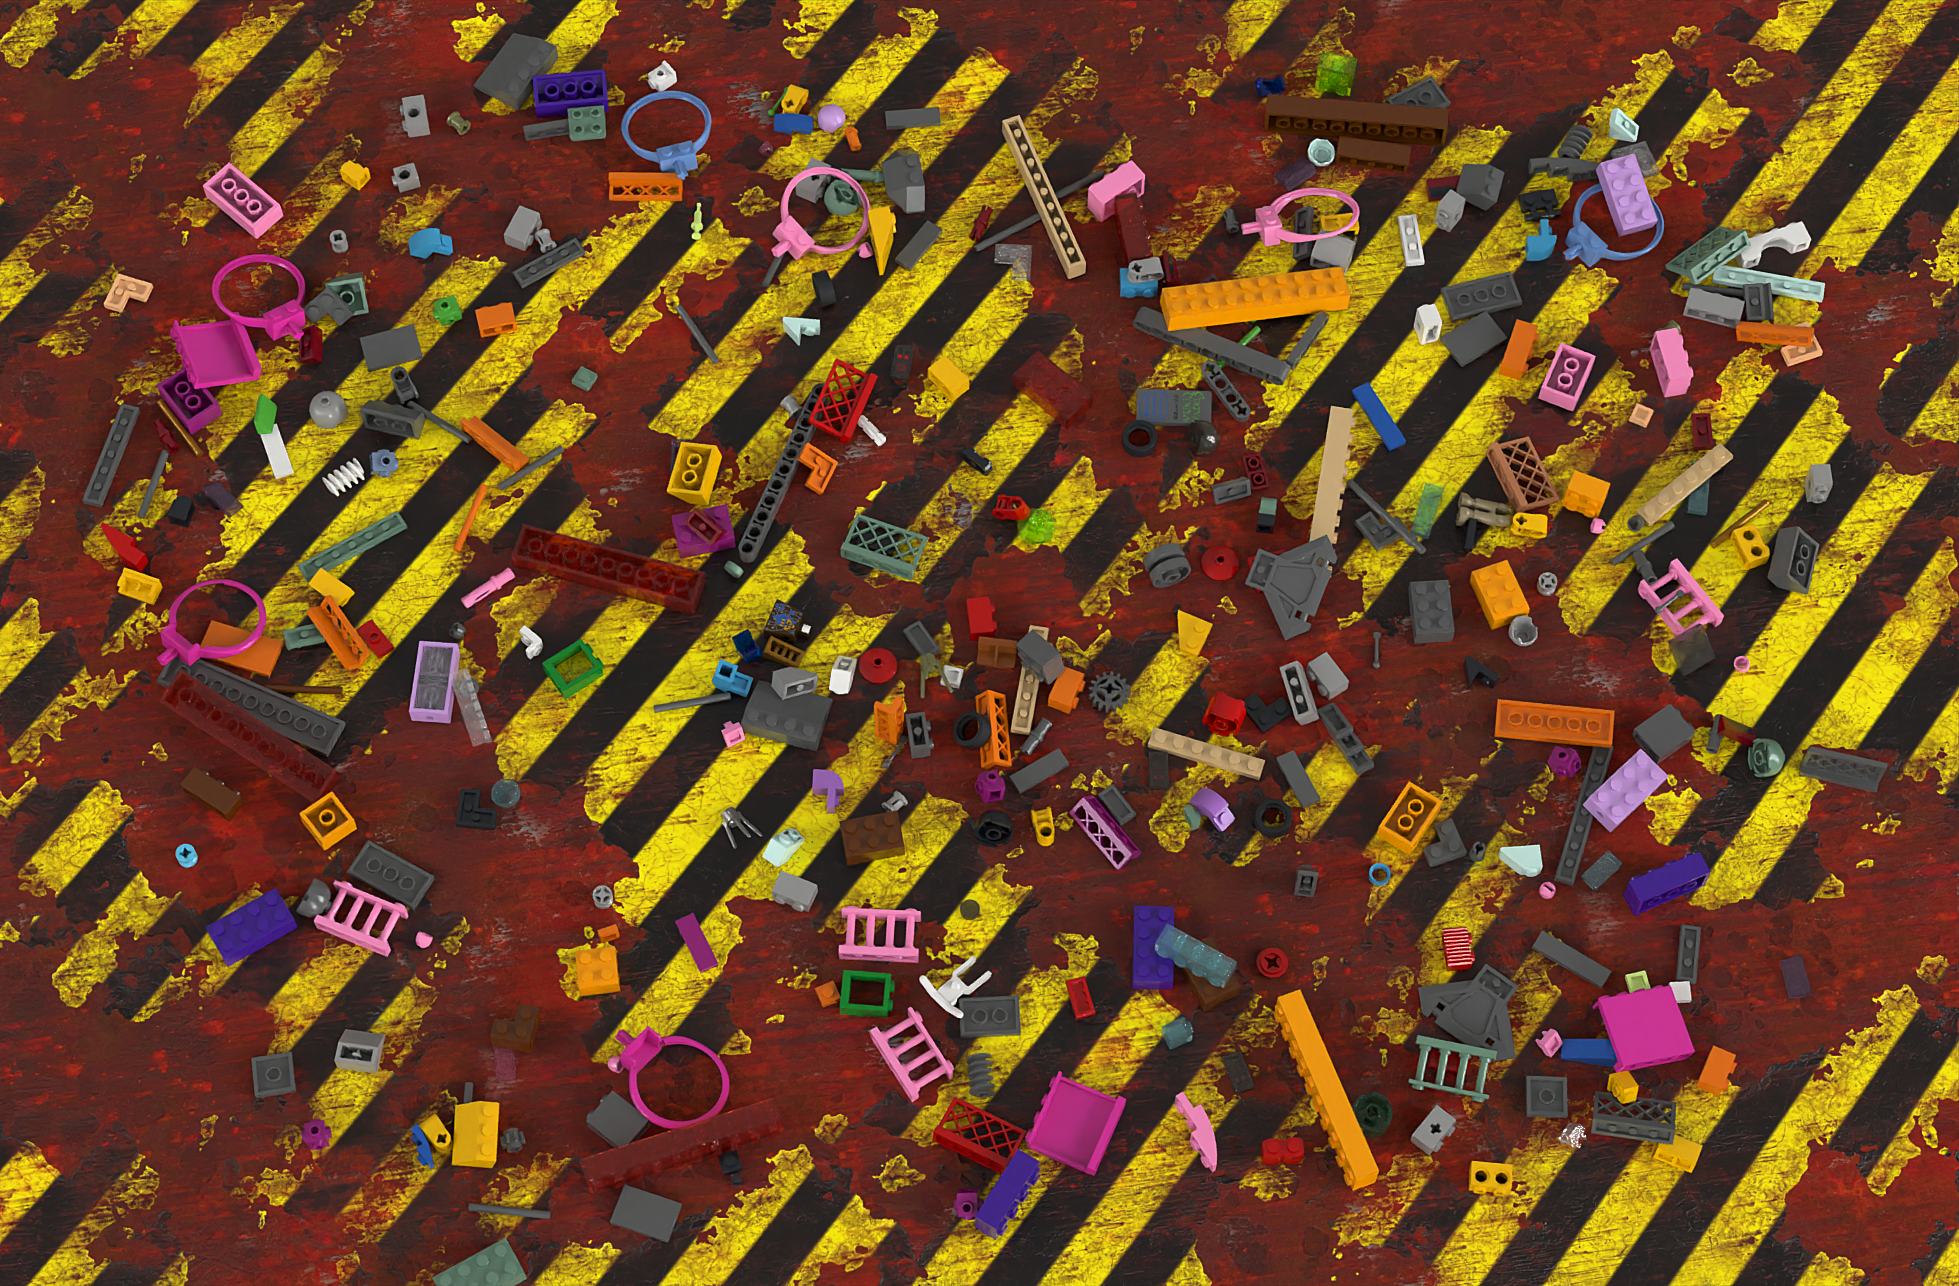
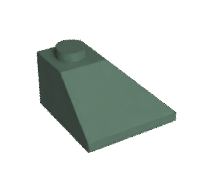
M362 272L342 275L325 283L326 288L330 285L355 312L353 315L369 313Z

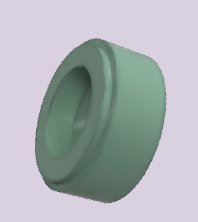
M728 561L724 566L725 570L736 578H740L743 574V570L731 561Z

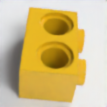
M1755 524L1733 530L1730 540L1745 570L1766 564L1770 556V550L1764 544L1761 531L1756 528ZM1747 536L1751 538V540H1747L1744 537ZM1755 552L1759 554V556H1755L1752 553Z
M1472 1161L1469 1170V1190L1476 1194H1485L1486 1192H1493L1497 1196L1509 1194L1512 1189L1513 1165ZM1482 1175L1485 1178V1181L1479 1182L1476 1180L1475 1176ZM1502 1177L1506 1183L1500 1184L1496 1181V1178Z

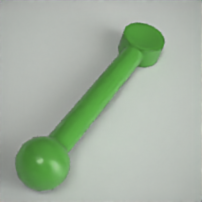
M788 87L784 88L783 95L775 106L768 111L770 116L775 115V110L785 97Z

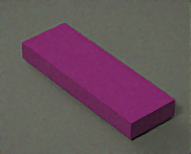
M694 913L676 920L675 923L700 974L718 966V962Z

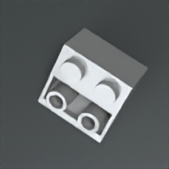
M1320 229L1319 234L1330 233L1331 231ZM1338 235L1316 240L1311 254L1310 265L1319 269L1342 267L1345 276L1352 261L1355 242L1347 237H1340Z
M345 1029L338 1042L334 1061L337 1068L377 1074L385 1035Z

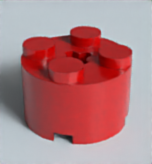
M1218 692L1210 699L1202 722L1204 725L1206 723L1209 726L1208 729L1217 735L1229 737L1230 734H1234L1236 736L1246 716L1245 702Z

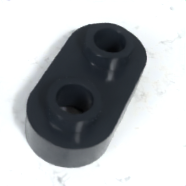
M963 447L959 452L961 459L982 475L988 476L993 470L990 460L979 456L972 447Z

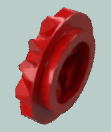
M1277 948L1264 949L1257 957V970L1261 972L1262 976L1269 977L1270 979L1279 978L1288 968L1287 956ZM1276 959V964H1275V965H1276L1277 967L1272 966L1271 968L1268 969L1269 963H1268L1267 961L1269 960V961L1272 962L1273 960Z

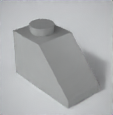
M793 667L773 671L771 687L782 700L816 691L818 675Z

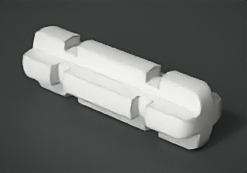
M861 415L857 424L861 428L863 427V431L872 440L874 439L878 446L884 444L886 437L879 433L880 431L870 421L868 422L864 415Z

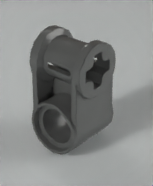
M400 366L393 368L390 375L400 403L404 404L405 401L414 397L419 398L415 385L411 381L406 369ZM399 376H403L400 380L396 379Z

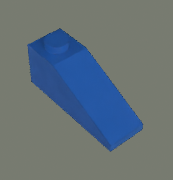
M1562 1040L1560 1059L1614 1068V1065L1618 1062L1611 1040Z

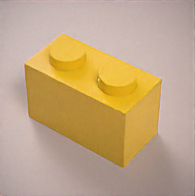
M945 355L928 368V378L952 402L969 389L970 379L968 375L963 371L961 372L957 368L956 363L952 359L949 360Z

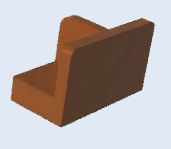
M979 636L977 665L1013 670L1017 655V641Z

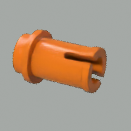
M854 127L846 128L844 130V137L847 138L851 151H857L862 148L857 136L858 130Z

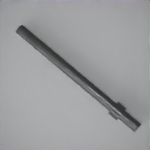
M1352 479L1347 481L1346 485L1396 530L1409 546H1413L1420 554L1425 553L1426 548L1417 541L1418 538L1413 533H1409Z

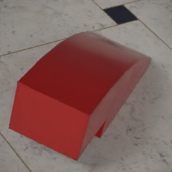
M102 522L101 528L114 552L130 568L141 573L149 562L145 553L137 549L133 538Z

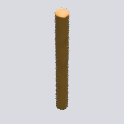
M160 399L157 402L159 407L196 456L201 457L204 454L166 402Z
M1763 500L1710 542V546L1716 548L1731 536L1733 530L1741 528L1770 505L1768 500Z

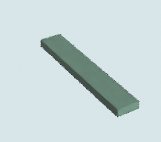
M396 511L297 566L308 583L320 567L328 572L407 528V525L399 512Z

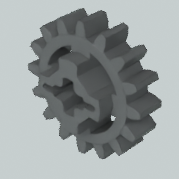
M1112 671L1108 676L1103 672V677L1096 675V681H1091L1092 687H1089L1088 693H1091L1089 694V700H1093V706L1099 705V711L1105 708L1106 713L1109 712V709H1112L1115 713L1117 707L1122 710L1123 704H1128L1127 698H1130V685H1125L1126 678L1120 679L1121 674L1115 677Z

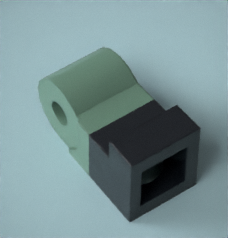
M1262 497L1256 532L1273 534L1277 499Z

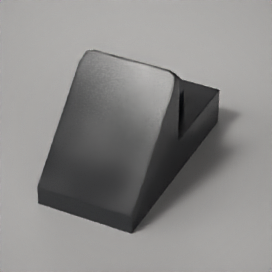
M1467 655L1463 667L1468 689L1476 679H1479L1480 683L1484 686H1489L1493 689L1500 675Z

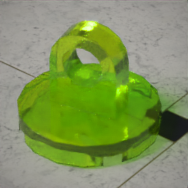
M1035 508L1030 509V515L1026 519L1018 520L1017 525L1019 536L1031 545L1046 543L1052 538L1055 529L1053 517L1047 511Z

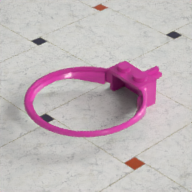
M253 254L234 259L218 271L213 280L212 295L216 304L224 313L241 324L265 328L266 333L273 340L289 333L294 339H301L304 332L300 328L305 326V311L302 308L305 300V281L295 265L277 256ZM252 262H268L282 266L290 271L297 280L299 293L296 300L289 301L264 313L262 318H251L237 315L228 310L220 300L219 286L225 275L238 266Z
M213 579L191 586L180 594L169 610V625L161 631L162 645L167 650L159 655L157 660L162 666H165L177 656L185 664L191 666L201 657L226 658L247 650L260 638L265 628L266 609L263 601L253 589L233 580ZM224 583V585L239 588L249 594L259 609V621L255 631L244 642L230 647L204 645L203 649L198 643L192 645L176 632L177 609L182 600L193 590L209 584Z
M649 1026L636 1038H633L623 1029L618 1031L615 1039L626 1047L621 1052L620 1064L630 1071V1096L638 1111L646 1119L667 1129L688 1130L708 1123L722 1110L729 1094V1077L724 1064L712 1050L687 1037H661ZM684 1044L696 1047L707 1053L717 1064L722 1075V1092L716 1105L705 1115L690 1121H671L651 1112L641 1100L636 1082L637 1073L662 1049L661 1046Z

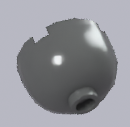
M314 877L296 909L297 913L308 918H315L317 914L321 915L323 911L327 913L333 903L329 901L331 897L329 887Z

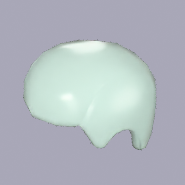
M1316 138L1310 143L1307 152L1311 163L1316 166H1328L1334 160L1335 149L1328 140Z

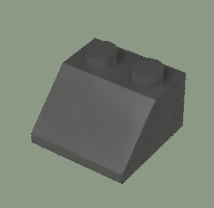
M1464 164L1456 193L1464 197L1465 201L1486 211L1497 203L1504 172L1489 164Z

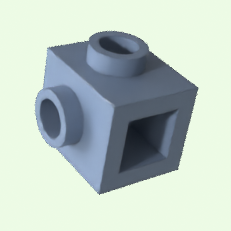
M383 449L378 450V452H372L369 456L370 475H379V477L386 478L393 475L396 469H398V458H395V452Z

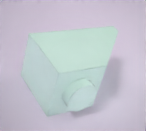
M1540 845L1500 847L1498 858L1518 874L1533 877L1541 873L1543 866Z

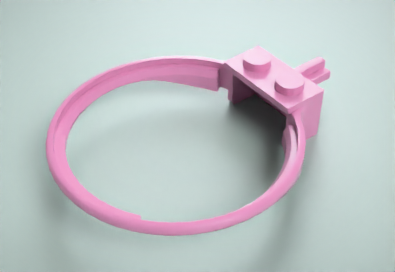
M813 167L797 174L787 185L781 200L782 223L777 226L772 234L780 243L771 249L773 255L779 258L788 251L798 261L807 252L835 254L856 245L868 230L867 210L871 209L865 191L854 178L835 168ZM817 174L831 175L850 184L854 191L858 192L863 207V223L858 234L851 241L837 247L814 245L815 241L791 215L789 216V196L793 188L804 178Z
M1304 188L1280 196L1270 206L1256 209V222L1242 224L1241 229L1243 235L1259 232L1265 246L1277 245L1280 243V239L1295 243L1333 237L1345 232L1356 223L1360 211L1357 202L1346 193L1329 188ZM1308 195H1325L1338 198L1347 203L1353 211V216L1350 223L1339 230L1325 234L1305 235L1282 229L1278 213L1286 204L1296 198Z

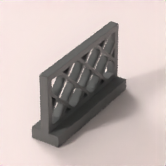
M1810 746L1806 755L1802 757L1799 775L1877 792L1879 782L1887 769L1888 763Z
M1595 1091L1591 1133L1673 1145L1676 1127V1102L1637 1097L1636 1101L1628 1103L1629 1106L1623 1107L1613 1093ZM1599 1099H1606L1609 1103L1604 1105ZM1641 1105H1647V1106H1649L1650 1108L1647 1109V1110H1644V1109L1641 1108L1640 1106H1641ZM1615 1106L1619 1111L1613 1113L1609 1108ZM1661 1108H1668L1671 1111L1664 1113ZM1635 1109L1639 1114L1634 1116L1629 1111ZM1656 1112L1659 1117L1654 1119L1650 1114Z

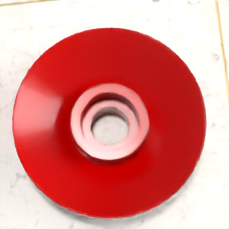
M1214 546L1203 554L1201 567L1205 575L1210 579L1225 581L1237 573L1239 559L1230 548ZM1217 559H1223L1224 561L1218 562Z
M873 648L862 655L859 661V671L868 682L882 684L891 680L896 674L897 660L890 651L883 648ZM880 661L881 664L876 665L875 662Z

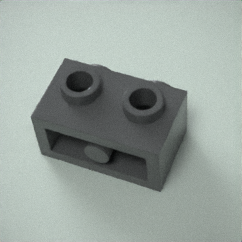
M925 712L905 714L911 759L931 756L930 749H934L932 737L929 738L928 731H931L930 720H926Z

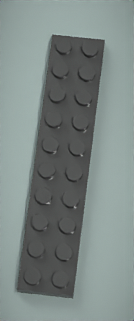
M176 656L165 665L156 680L158 684L326 757L329 756L346 726V723L340 719L201 659L188 666Z

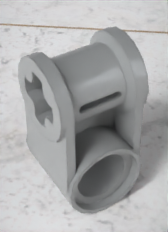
M1158 257L1135 260L1128 267L1127 279L1133 284L1157 281L1164 277Z

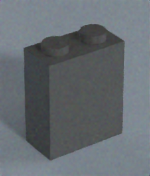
M1668 704L1634 728L1632 737L1656 764H1659L1690 742L1695 731L1691 723L1686 722L1682 718L1681 712L1676 707Z
M613 1090L609 1095L605 1094L602 1097L598 1108L591 1110L586 1120L587 1126L624 1156L651 1126L648 1119Z

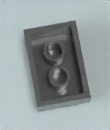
M1448 580L1410 582L1408 596L1414 644L1452 641L1455 630Z

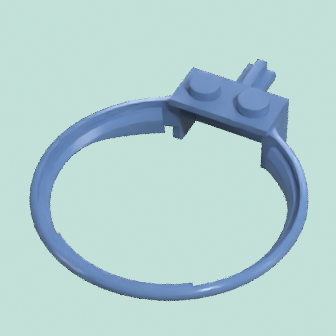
M660 91L646 95L634 102L623 116L621 130L625 141L635 153L642 158L659 163L661 173H676L678 178L684 180L688 176V170L698 168L696 153L703 147L709 137L711 115L705 103L694 95L681 91ZM666 98L682 99L694 104L703 113L705 128L701 137L694 143L687 141L657 148V152H651L638 147L629 136L628 125L633 114L642 106L655 100Z
M1596 184L1581 194L1573 212L1574 227L1569 230L1564 242L1569 247V249L1563 252L1566 260L1569 259L1571 261L1578 256L1591 267L1601 257L1610 260L1636 258L1649 252L1659 243L1664 231V220L1658 205L1651 197L1650 199L1658 220L1654 239L1647 247L1640 251L1620 253L1606 249L1608 245L1580 220L1582 205L1591 195L1603 191L1601 184Z

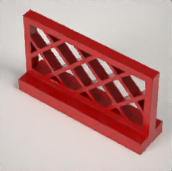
M836 358L807 422L840 438L839 441L846 444L855 430L878 376L873 373L868 375ZM837 365L844 368L845 375L838 376L836 372ZM858 375L863 380L860 384L855 385L851 376ZM848 378L851 386L843 388L840 379ZM836 381L839 390L831 392L829 383ZM852 389L855 398L848 400L845 391ZM841 393L844 402L836 404L833 395ZM829 396L832 405L824 407L822 398ZM846 405L848 414L841 416L838 407ZM834 408L837 417L829 420L826 410ZM822 412L825 421L819 422L815 420V414ZM839 420L841 425L840 432L833 429L831 422Z
M954 1097L941 1122L936 1126L932 1141L1002 1174L1017 1152L1027 1131ZM955 1105L963 1107L965 1113L955 1115L953 1110ZM978 1114L982 1116L984 1122L973 1124L971 1116ZM967 1117L970 1125L960 1128L957 1120ZM954 1121L956 1129L949 1131L943 1128L945 1123ZM996 1123L1000 1125L1001 1131L991 1133L989 1125ZM985 1126L988 1134L978 1137L975 1128ZM972 1129L975 1138H964L962 1132ZM1015 1132L1020 1136L1018 1140L1010 1142L1007 1133ZM1004 1135L1006 1143L996 1145L993 1137ZM990 1138L992 1147H982L980 1141ZM1008 1147L1010 1152L1008 1158L999 1155L998 1149Z

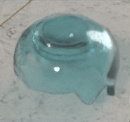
M502 779L493 786L491 798L496 805L502 808H510L519 801L521 795L520 788L512 779Z

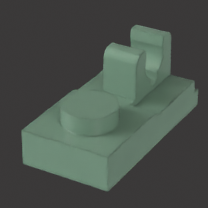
M315 624L283 630L282 632L288 651L297 647L301 648L302 646L325 642L324 637Z

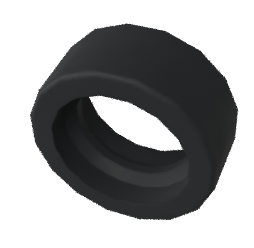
M827 270L812 273V283L820 306L834 304L836 302L835 293Z
M1135 420L1129 422L1124 427L1122 446L1129 455L1145 457L1155 450L1157 431L1151 423L1144 420ZM1134 431H1144L1150 435L1151 440L1148 445L1137 447L1129 442L1128 437Z
M976 711L962 713L956 719L953 726L955 741L968 749L975 750L981 748L987 742L991 733V725L988 718ZM973 720H978L979 729L976 736L967 741L965 739V730L968 724Z
M1279 799L1263 801L1255 813V826L1257 830L1268 838L1283 836L1288 832L1292 823L1290 807ZM1268 809L1281 811L1285 816L1284 824L1278 828L1266 826L1262 821L1264 811Z

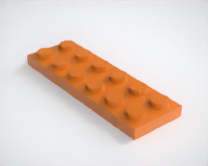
M1498 699L1494 737L1612 748L1614 711Z

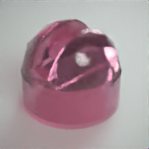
M768 140L757 150L763 156H769L767 150L773 152V146Z

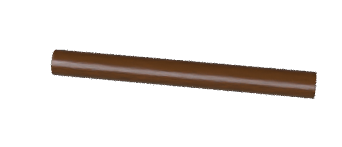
M265 685V688L277 693L343 694V687Z

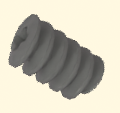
M1583 125L1572 126L1557 151L1558 157L1580 159V155H1582L1593 136L1592 131Z
M976 1053L966 1059L968 1064L967 1071L970 1072L968 1074V1079L970 1080L969 1087H971L969 1092L972 1096L985 1098L995 1095L994 1091H989V1089L994 1088L993 1083H988V1081L993 1080V1076L987 1075L993 1072L992 1068H987V1066L992 1064V1061L986 1060V1058L991 1057L989 1053Z

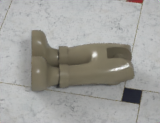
M1461 492L1458 501L1459 511L1456 518V526H1463L1471 518L1491 526L1503 527L1510 525V518L1502 515H1510L1511 507L1503 503L1480 498L1473 499L1467 493Z

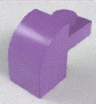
M814 769L813 795H827V813L835 814V809L840 804V796H844L842 779L833 771Z
M1202 787L1189 800L1200 815L1209 817L1218 831L1223 832L1235 820V817L1227 808L1229 804L1211 789Z

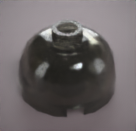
M1194 420L1195 422H1191L1188 429L1187 441H1191L1192 448L1188 447V451L1192 457L1209 456L1216 450L1217 445L1220 444L1221 436L1218 434L1216 427L1209 421Z

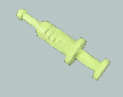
M701 203L696 205L697 211L694 213V222L691 224V228L694 230L692 238L695 240L701 238L699 231L703 229V224L701 223L702 212L700 211Z

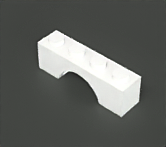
M1802 221L1798 223L1793 222L1786 227L1774 228L1768 233H1759L1753 236V238H1749L1751 246L1738 254L1735 259L1740 268L1747 269L1758 265L1761 252L1768 247H1781L1793 254L1808 249L1811 238Z

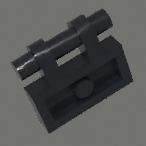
M1554 189L1518 194L1521 212H1529V214L1524 215L1525 222L1532 221L1534 223L1541 219L1548 218V220H1552L1555 217L1561 216L1560 209L1553 210V208L1558 207Z

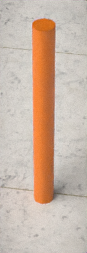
M485 484L480 485L453 550L456 552L461 551L488 486Z

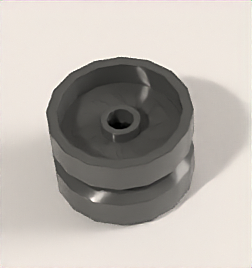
M1179 543L1159 546L1144 557L1143 564L1146 571L1150 573L1149 578L1154 587L1163 588L1174 585L1186 578L1191 572V566L1188 560L1184 558L1185 553Z

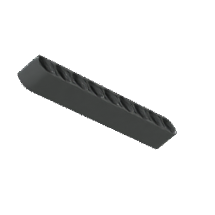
M1140 307L1132 323L1139 331L1215 361L1223 360L1225 365L1276 385H1283L1291 370L1290 365L1284 361L1198 327L1168 331L1164 315L1147 307Z

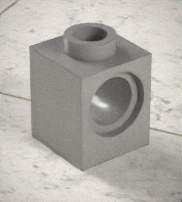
M414 163L393 168L394 176H391L394 187L398 186L400 193L421 187Z

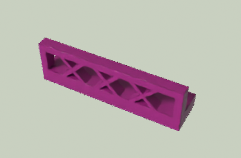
M1093 795L1083 797L1069 812L1117 870H1121L1130 859L1137 858L1142 853ZM1081 807L1086 810V819L1081 818L1077 813ZM1091 822L1098 824V833H1094L1091 830ZM1103 836L1109 837L1111 847H1106L1103 844ZM1115 851H1120L1125 856L1120 863L1116 859Z

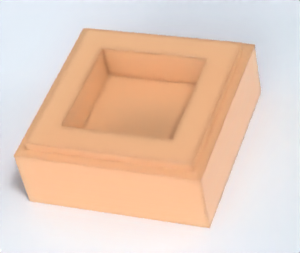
M1637 403L1629 421L1646 428L1654 410Z

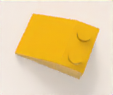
M889 206L867 210L868 230L879 275L884 273L893 243V233H896L894 212H890Z

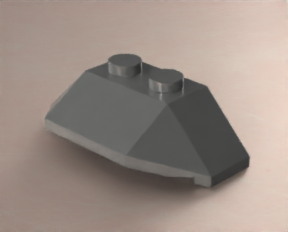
M914 149L895 150L881 164L887 196L896 205L901 207L906 214L924 213L925 185L919 154Z

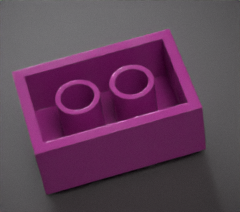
M182 368L156 385L160 396L191 435L223 415L218 402L206 388L194 389L192 382L188 381L186 368Z
M727 504L702 509L727 530L725 535L713 546L709 545L684 523L691 512L671 516L680 559L736 547Z

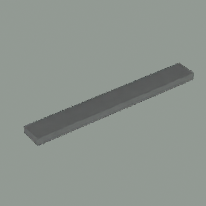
M1614 746L1612 748L1593 747L1554 881L1570 886L1574 885L1594 817L1583 804L1603 784Z

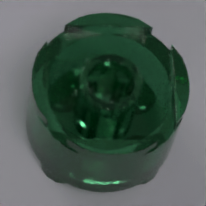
M1375 1092L1361 1095L1356 1099L1352 1108L1365 1138L1377 1139L1386 1133L1392 1120L1393 1111L1389 1100L1385 1096Z

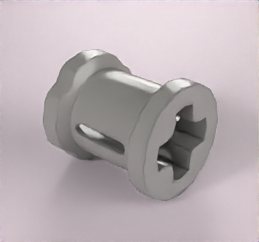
M542 229L535 233V240L539 242L542 253H548L556 248V243L552 241L548 229Z
M341 230L333 231L330 234L333 250L336 253L347 251L348 242L346 234Z
M788 395L781 401L780 405L787 410L790 419L794 420L800 416L803 407L798 405L794 395Z
M895 791L893 797L887 802L882 803V807L886 812L899 810L903 805L906 806L908 804L900 792Z

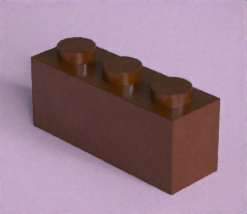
M194 767L180 784L183 792L230 822L244 804L241 793L234 788L230 790L218 778L214 780L206 770H199Z

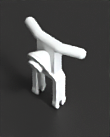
M974 956L952 973L951 979L937 991L926 976L922 975L919 978V981L929 995L946 1011L957 1018L963 1017V1012L954 1007L957 998L962 994L969 995L986 982L992 974L990 971H987L970 986H966L958 976L976 962Z

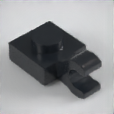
M737 1149L717 1155L723 1175L727 1176L730 1174L734 1187L742 1185L738 1171L743 1170Z

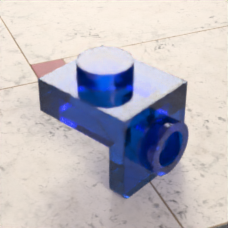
M1278 74L1274 79L1258 78L1255 81L1259 97L1267 98V94L1281 95L1286 89L1282 74Z
M748 629L732 637L736 651L746 663L763 654Z

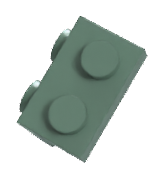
M604 105L568 109L571 141L602 139L606 137Z

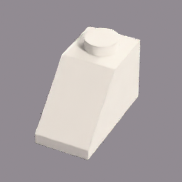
M838 655L832 667L829 690L837 694L849 692L857 659Z

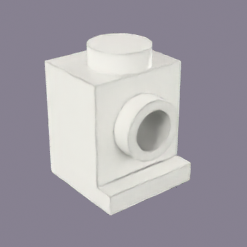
M665 60L662 62V65L648 73L650 87L658 92L666 90L677 82L676 72Z

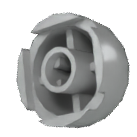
M332 391L318 393L310 403L309 411L313 422L318 427L324 429L336 428V425L340 422L342 424L348 415V408L344 399L338 393Z

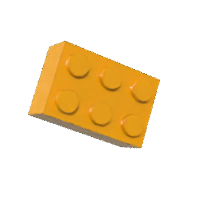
M1508 560L1472 571L1469 582L1492 630L1511 624L1517 616H1528L1530 608Z
M1409 781L1378 827L1377 836L1406 854L1411 855L1439 813L1443 801Z

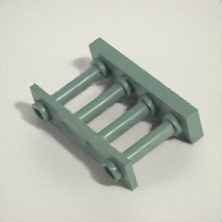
M1417 1035L1415 1044L1419 1045L1421 1051L1415 1080H1408V1084H1412L1411 1088L1423 1090L1424 1087L1471 1096L1472 1101L1482 1103L1484 1099H1489V1095L1483 1094L1488 1063H1491V1060H1496L1497 1051ZM1431 1047L1439 1049V1053H1441L1435 1084L1423 1082L1428 1052L1431 1051ZM1451 1052L1459 1053V1057H1461L1455 1088L1443 1086L1448 1056L1451 1055ZM1471 1056L1479 1057L1480 1061L1475 1092L1463 1090L1468 1059H1471Z

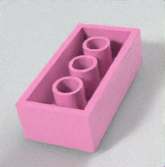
M230 162L203 185L206 197L256 239L283 217L280 204Z

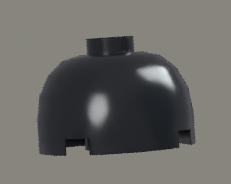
M985 811L976 820L974 836L977 837V841L987 847L995 848L997 844L1002 843L1005 846L1013 837L1012 820L1002 811Z

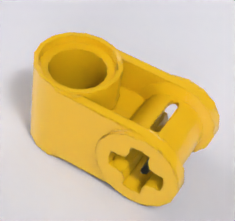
M791 84L781 102L782 113L799 114L807 101L809 91Z
M1517 513L1513 517L1510 530L1517 536L1537 539L1545 538L1547 536L1548 517L1542 514Z
M1050 806L1044 810H1030L1038 843L1042 846L1051 845L1054 842V825ZM1044 832H1047V833H1049L1050 835H1049V836H1043V835H1041V834L1044 833Z
M435 1113L418 1125L425 1137L439 1153L446 1154L452 1150L453 1141Z

